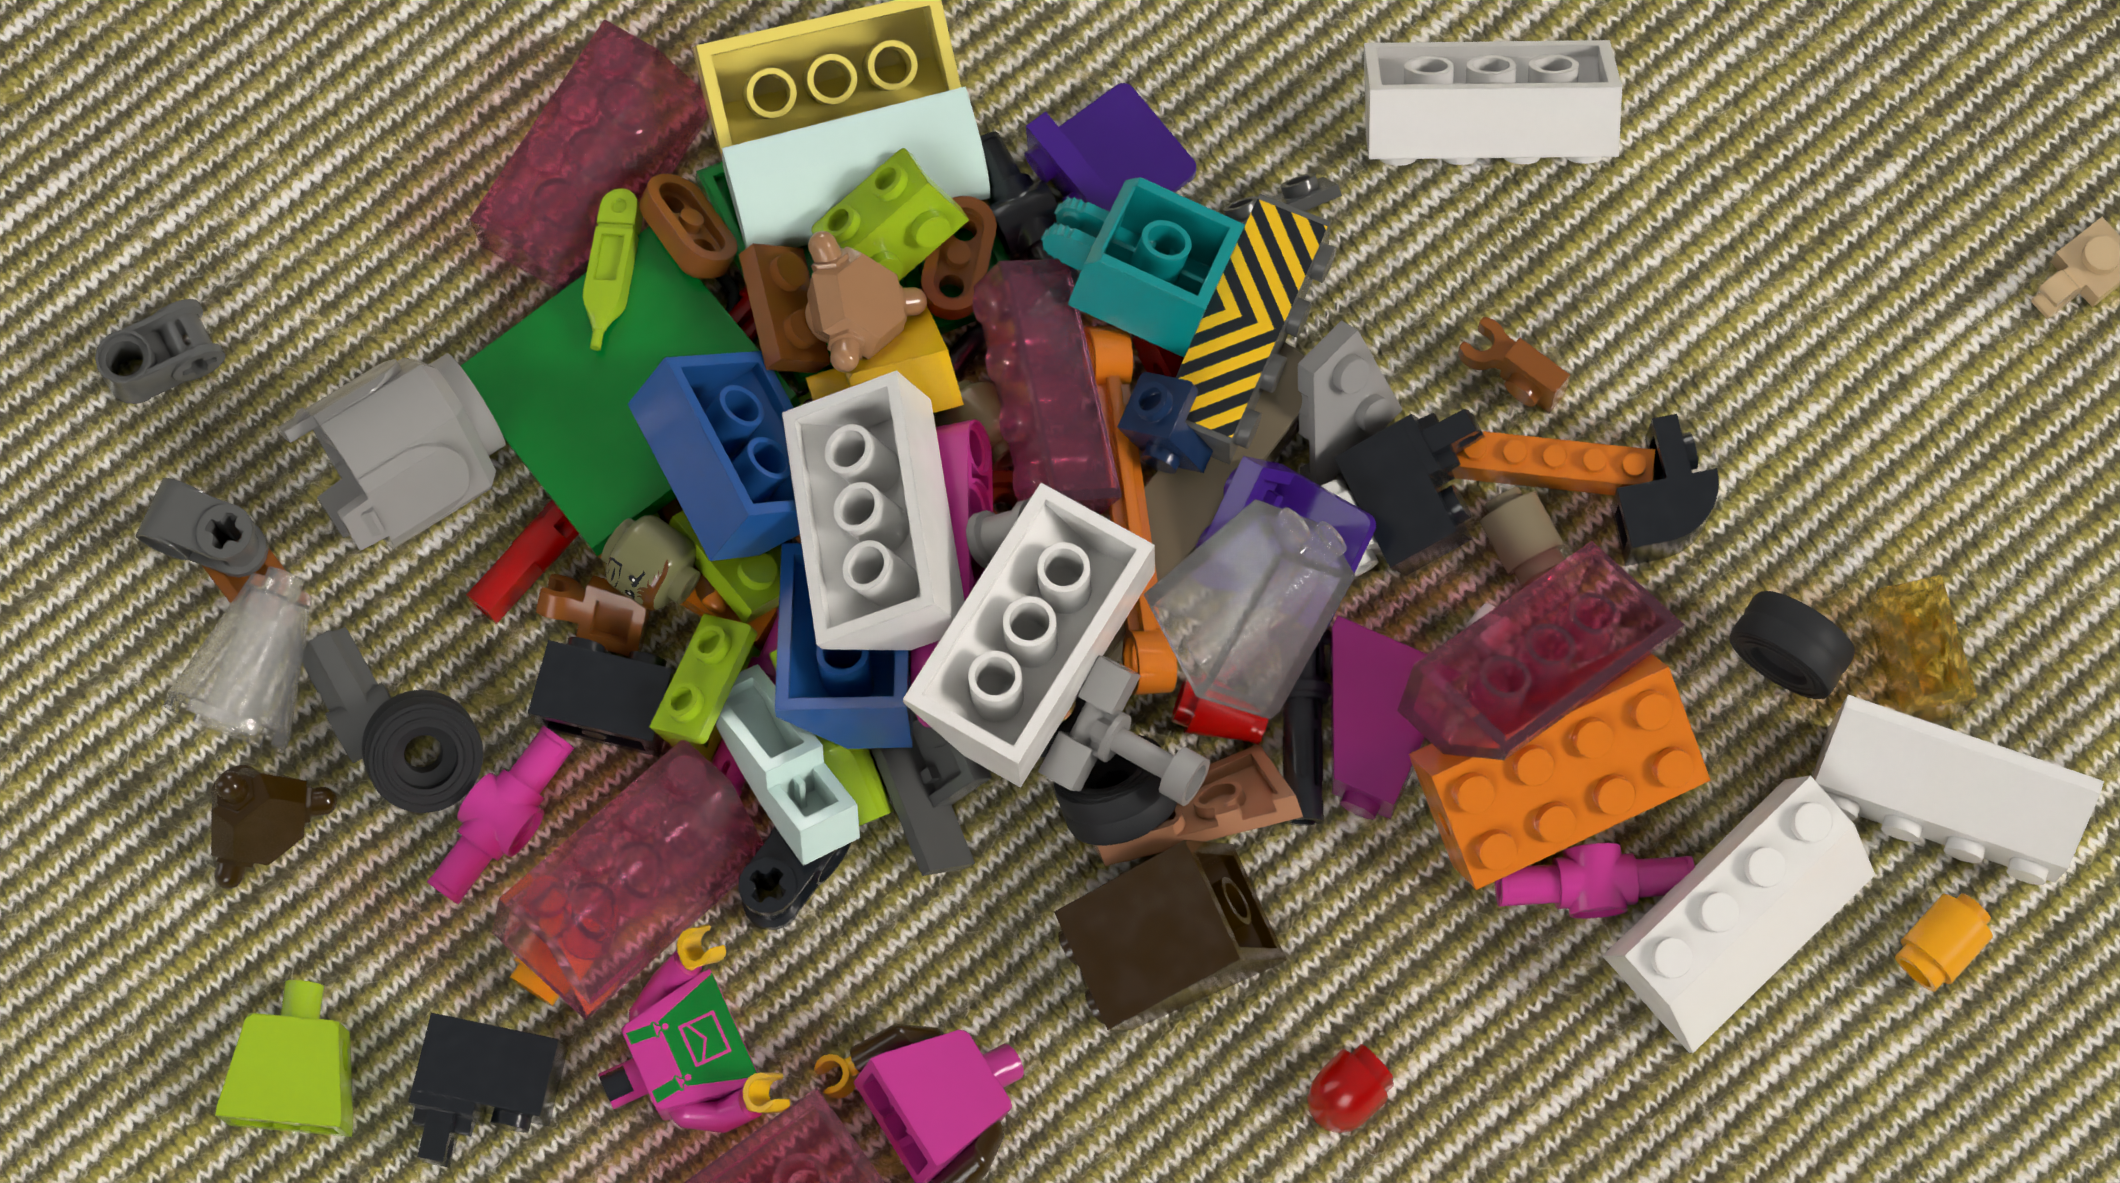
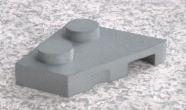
M1342 320L1298 363V391L1302 395V405L1299 410V434L1309 440L1310 463L1300 467V475L1320 486L1331 482L1341 472L1334 457L1385 429L1403 410L1359 331Z

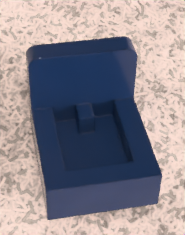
M1150 372L1142 373L1117 426L1142 451L1141 460L1156 470L1174 474L1178 468L1204 473L1213 453V450L1185 422L1198 394V388L1191 381Z

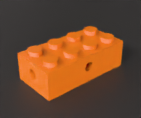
M1642 646L1409 754L1452 866L1476 890L1711 781L1669 666Z

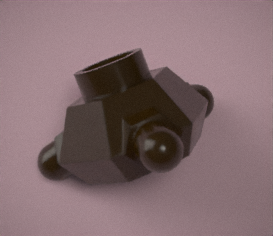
M248 765L234 766L219 775L211 790V856L216 857V862H218L214 872L216 883L224 889L236 888L241 884L247 867L252 868L254 863L270 865L304 838L306 823L310 822L311 817L328 815L335 810L337 796L334 791L328 787L312 788L307 785L305 780L273 772L255 770Z

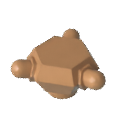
M819 231L811 236L808 248L814 260V264L811 265L814 273L811 276L807 293L806 322L811 332L819 340L828 343L827 349L831 351L830 361L832 366L840 372H850L856 368L859 359H862V357L866 359L872 358L904 330L907 316L921 314L926 308L927 298L925 293L919 288H903L898 282L897 274L865 254L848 246L844 249L841 248L831 233Z

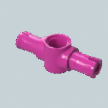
M543 725L509 772L503 769L498 776L489 773L479 780L468 793L458 811L457 819L462 825L457 832L462 836L428 879L427 883L459 905L492 858L499 861L503 854L513 857L519 853L533 837L543 820L544 810L539 807L544 800L540 795L574 748Z
M1585 844L1563 850V857L1553 858L1552 865L1527 866L1495 881V895L1499 907L1555 903L1557 909H1569V916L1571 918L1610 917L1627 912V905L1637 904L1638 898L1665 896L1695 868L1692 856L1636 859L1633 853L1621 854V847L1618 844Z

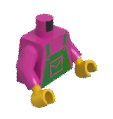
M709 924L688 928L681 933L677 941V950L654 972L629 1009V1022L621 1028V1031L633 1058L599 1073L598 1076L613 1109L649 1093L657 1112L663 1120H673L681 1128L726 1133L760 1117L762 1113L786 1112L790 1108V1100L770 1099V1086L776 1080H782L784 1078L783 1074L758 1073L712 971L708 969L701 973L702 966L717 963L726 956L724 945L712 947L706 952L703 951L701 946L702 936L711 929Z

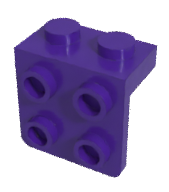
M1127 83L1117 84L1059 127L1046 111L1026 125L1028 150L1024 153L1026 160L1041 180H1044L1045 183L1049 181L1053 183L1063 195V201L1067 197L1070 199L1075 197L1078 200L1082 199L1084 203L1089 202L1110 212L1125 180L1141 177L1176 193L1196 176V162L1137 91Z
M1243 456L1239 466L1232 471L1226 480L1223 491L1224 498L1211 525L1203 531L1196 547L1197 555L1189 572L1208 583L1241 588L1302 625L1310 626L1312 630H1325L1329 627L1375 532L1376 521L1371 514L1283 464Z

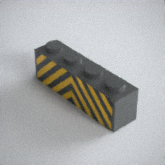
M1259 194L1175 377L1191 381L1198 388V394L1185 422L1213 450L1211 457L1227 464L1231 463L1238 446L1246 449L1249 448L1262 413L1254 409L1263 390L1270 393L1275 391L1287 361L1286 357L1279 354L1288 334L1296 338L1301 334L1312 302L1305 300L1306 294L1313 279L1321 283L1324 282L1336 253V247L1329 245L1330 221L1262 194Z

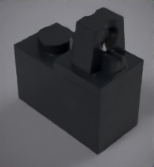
M1463 409L1440 422L1434 413L1420 419L1410 414L1334 457L1359 508L1374 517L1376 529L1373 536L1389 567L1407 576L1472 540L1464 524L1465 521L1471 518V513L1465 500L1453 484L1447 488L1444 485L1455 479L1452 470L1461 464L1456 454L1485 437L1474 414L1470 413L1467 409Z
M431 1013L408 1101L415 1108L412 1124L424 1127L417 1156L418 1159L423 1163L450 1168L459 1134L471 1137L475 1125L483 1126L485 1114L492 1115L491 1125L511 1131L528 1133L531 1123L549 1127L568 1052L566 1047L556 1038Z

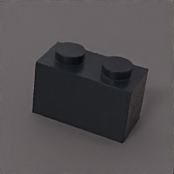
M569 637L567 644L548 640L528 709V715L536 728L540 729L544 725L554 733L660 757L664 739L649 726L675 674L672 668L666 667L667 661L659 656L641 651H631L628 658L604 653L605 647L600 643L580 637Z

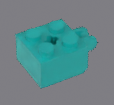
M1141 177L1125 180L1110 212L1089 202L1084 203L1082 199L1078 200L1075 197L1071 199L1067 197L1065 201L1059 203L1055 211L1057 222L1045 230L1041 240H1043V250L1048 253L1047 255L1053 256V259L1058 258L1060 262L1081 271L1068 305L1179 356L1185 357L1245 224Z

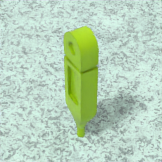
M624 188L614 189L602 198L597 217L598 226L595 227L583 289L584 305L593 331L590 348L596 351L601 350L603 335L609 325L623 313L626 307L639 242L638 234L640 235L643 221L639 202L635 194Z

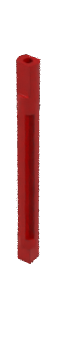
M745 285L739 294L741 300L728 314L753 342L758 337ZM553 500L528 524L511 543L512 545L466 594L474 607L495 624L505 616L533 583L549 569L579 535Z

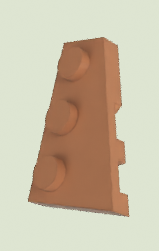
M1259 744L1210 764L1205 780L1194 798L1185 806L1177 803L1170 817L1148 834L1121 844L1093 846L1104 865L1109 866L1161 853L1183 840L1209 841L1301 818L1303 815L1295 793Z

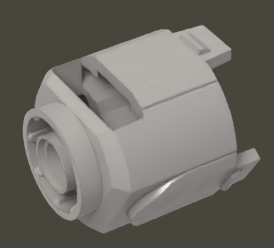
M446 353L430 364L405 357L398 361L392 359L380 363L306 409L300 408L292 419L277 427L283 438L290 443L308 432L314 431L322 448L341 477V480L319 495L317 499L342 537L345 538L350 535L360 551L382 539L390 548L395 549L492 488L496 473L489 456L506 446L501 430L483 398L458 362L449 353Z

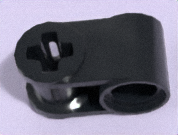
M774 826L766 842L743 869L739 877L738 891L746 917L755 926L764 930H777L786 927L796 918L817 888L837 869L847 854L851 843L803 866ZM777 884L780 886L782 898L777 900L774 897L768 896L760 903L757 893L759 888L762 887L767 891H771Z

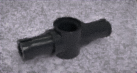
M994 131L981 135L980 138L990 183V198L987 199L990 205L988 206L995 215L997 223L996 232L1007 254L1010 257L1018 254L1023 262L1031 263L1054 305L1058 306L1068 303L1079 273L1077 269L1060 262V259H1053V256L1047 255L1048 253L1043 250V240H1041L1045 230L1057 222L1055 211L1058 203L1044 180L1034 183L1029 174L1021 173L998 132Z

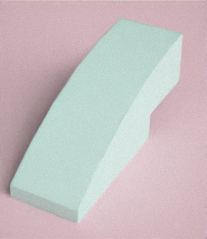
M757 664L739 673L715 725L761 806L804 866L860 838L858 807L854 799L824 763L823 745L817 737L809 731L776 717V686Z

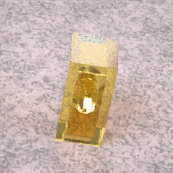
M1942 575L1879 588L1866 611L1895 711L1931 723L1964 717L1978 696Z

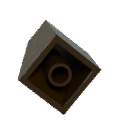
M1183 840L1054 911L1061 926V930L1058 933L1060 945L1068 959L1079 966L1088 986V989L1085 991L1088 1007L1094 1017L1100 1023L1105 1024L1107 1030H1134L1287 960L1233 844Z

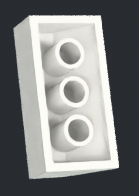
M1610 40L1364 43L1365 125L1369 159H1380L1385 164L1402 166L1411 164L1416 159H1442L1449 164L1467 165L1476 162L1479 158H1504L1506 161L1514 164H1531L1539 161L1540 158L1566 157L1569 161L1575 163L1589 164L1598 162L1603 157H1619L1622 84Z
M896 370L782 412L817 646L822 649L913 650L941 640L965 600L931 399Z
M1040 483L904 696V704L965 757L1021 788L1077 698L1098 655H1104L1155 573V545Z
M1851 695L1846 697L1828 726L1812 778L1851 821L1856 820L1857 816L1881 823V830L1884 833L1903 841L1918 842L1920 837L1937 842L1945 845L1944 852L1961 861L1981 863L1983 859L2007 866V873L2011 877L2035 885H2044L2046 880L2055 883L2068 870L2104 784V781Z
M1811 776L1785 779L1719 842L1687 876L1676 884L1603 955V958L1689 1053H1694L1875 876V873L1855 825Z

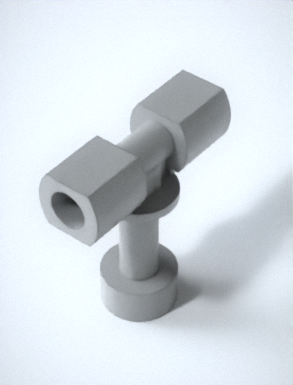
M1098 655L1078 694V697L1086 701L1070 733L1058 732L1038 772L1069 790L1081 791L1097 759L1108 762L1115 754H1118L1161 778L1159 792L1185 806L1194 798L1203 784L1210 761L1187 747L1181 748L1174 756L1129 731L1131 716L1122 711L1141 675L1108 657Z

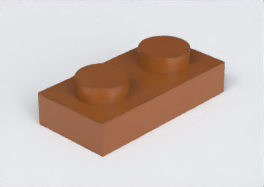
M753 243L739 254L765 368L766 370L817 373L831 362L826 342L819 340L811 332L806 322L805 310L808 303L807 293L810 275L803 248Z

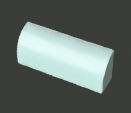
M966 86L722 148L723 169L745 248H748L753 243L794 248L808 245L813 235L811 232L812 226L901 148L907 149L914 156L924 173L951 198L958 196H970L979 200L990 198V183L985 155Z

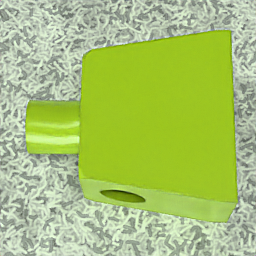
M303 980L285 981L281 1015L258 1013L247 1015L218 1100L215 1116L229 1126L352 1137L351 1038L349 1031L340 1022L320 1019L324 985Z

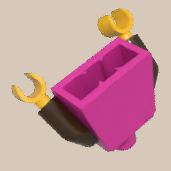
M893 1024L851 1047L850 1056L845 1059L833 1054L824 1055L817 1060L814 1071L819 1075L829 1072L834 1067L839 1066L842 1068L843 1074L840 1082L835 1086L828 1087L823 1093L831 1098L840 1099L847 1097L856 1087L915 1183H978L987 1175L1005 1137L1001 1121L1012 1109L1011 1100L1004 1087L1023 1078L1024 1075L1021 1059L1009 1044L1004 1043L982 1055L970 1034L965 1030L959 1029L945 1034L937 1027Z

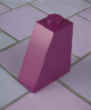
M1337 616L1332 626L1330 642L1332 794L1341 797L1340 805L1357 816L1374 820L1377 814L1391 820L1414 769L1409 754L1424 747L1452 686L1456 666L1341 616Z

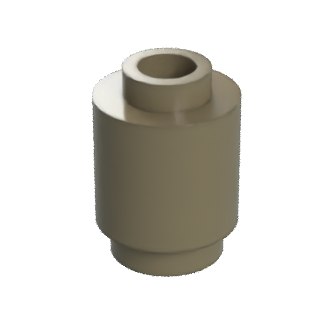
M1514 487L1497 495L1485 504L1489 514L1480 520V524L1509 576L1515 574L1521 586L1532 584L1552 574L1567 563L1560 551L1565 545L1536 492L1523 495L1519 487Z

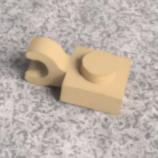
M2103 217L2057 251L2050 261L2059 272L2046 280L2038 288L2040 293L2031 299V302L2046 319L2055 315L2079 294L2093 308L2120 286V235Z

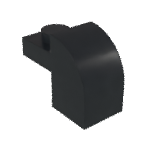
M1677 414L1652 418L1645 437L1647 448L1655 449L1653 470L1655 481L1617 488L1613 498L1611 511L1625 566L1668 558L1688 548L1704 530L1715 505L1719 489L1718 470L1715 468L1692 473L1691 470L1698 469L1695 441L1691 432L1682 433Z

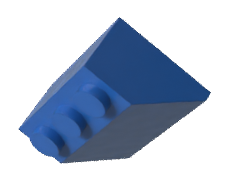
M762 351L665 357L629 401L628 406L709 560L759 556L799 535L800 530L782 412L794 407L774 370H766Z
M782 544L775 689L776 717L847 749L912 748L913 711L903 702L904 696L911 687V650L822 649L817 646L802 544Z

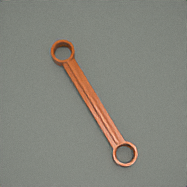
M1113 325L1086 326L1082 331L1080 340V366L1084 384L1088 390H1092L1110 521L1152 543L1139 449L1117 428L1131 397L1129 386L1133 373L1131 337L1129 332ZM1155 567V573L1124 621L1126 633L1123 640L1122 662L1124 666L1141 675L1131 695L1171 693L1175 688L1177 680L1176 648L1172 633L1168 628H1164Z

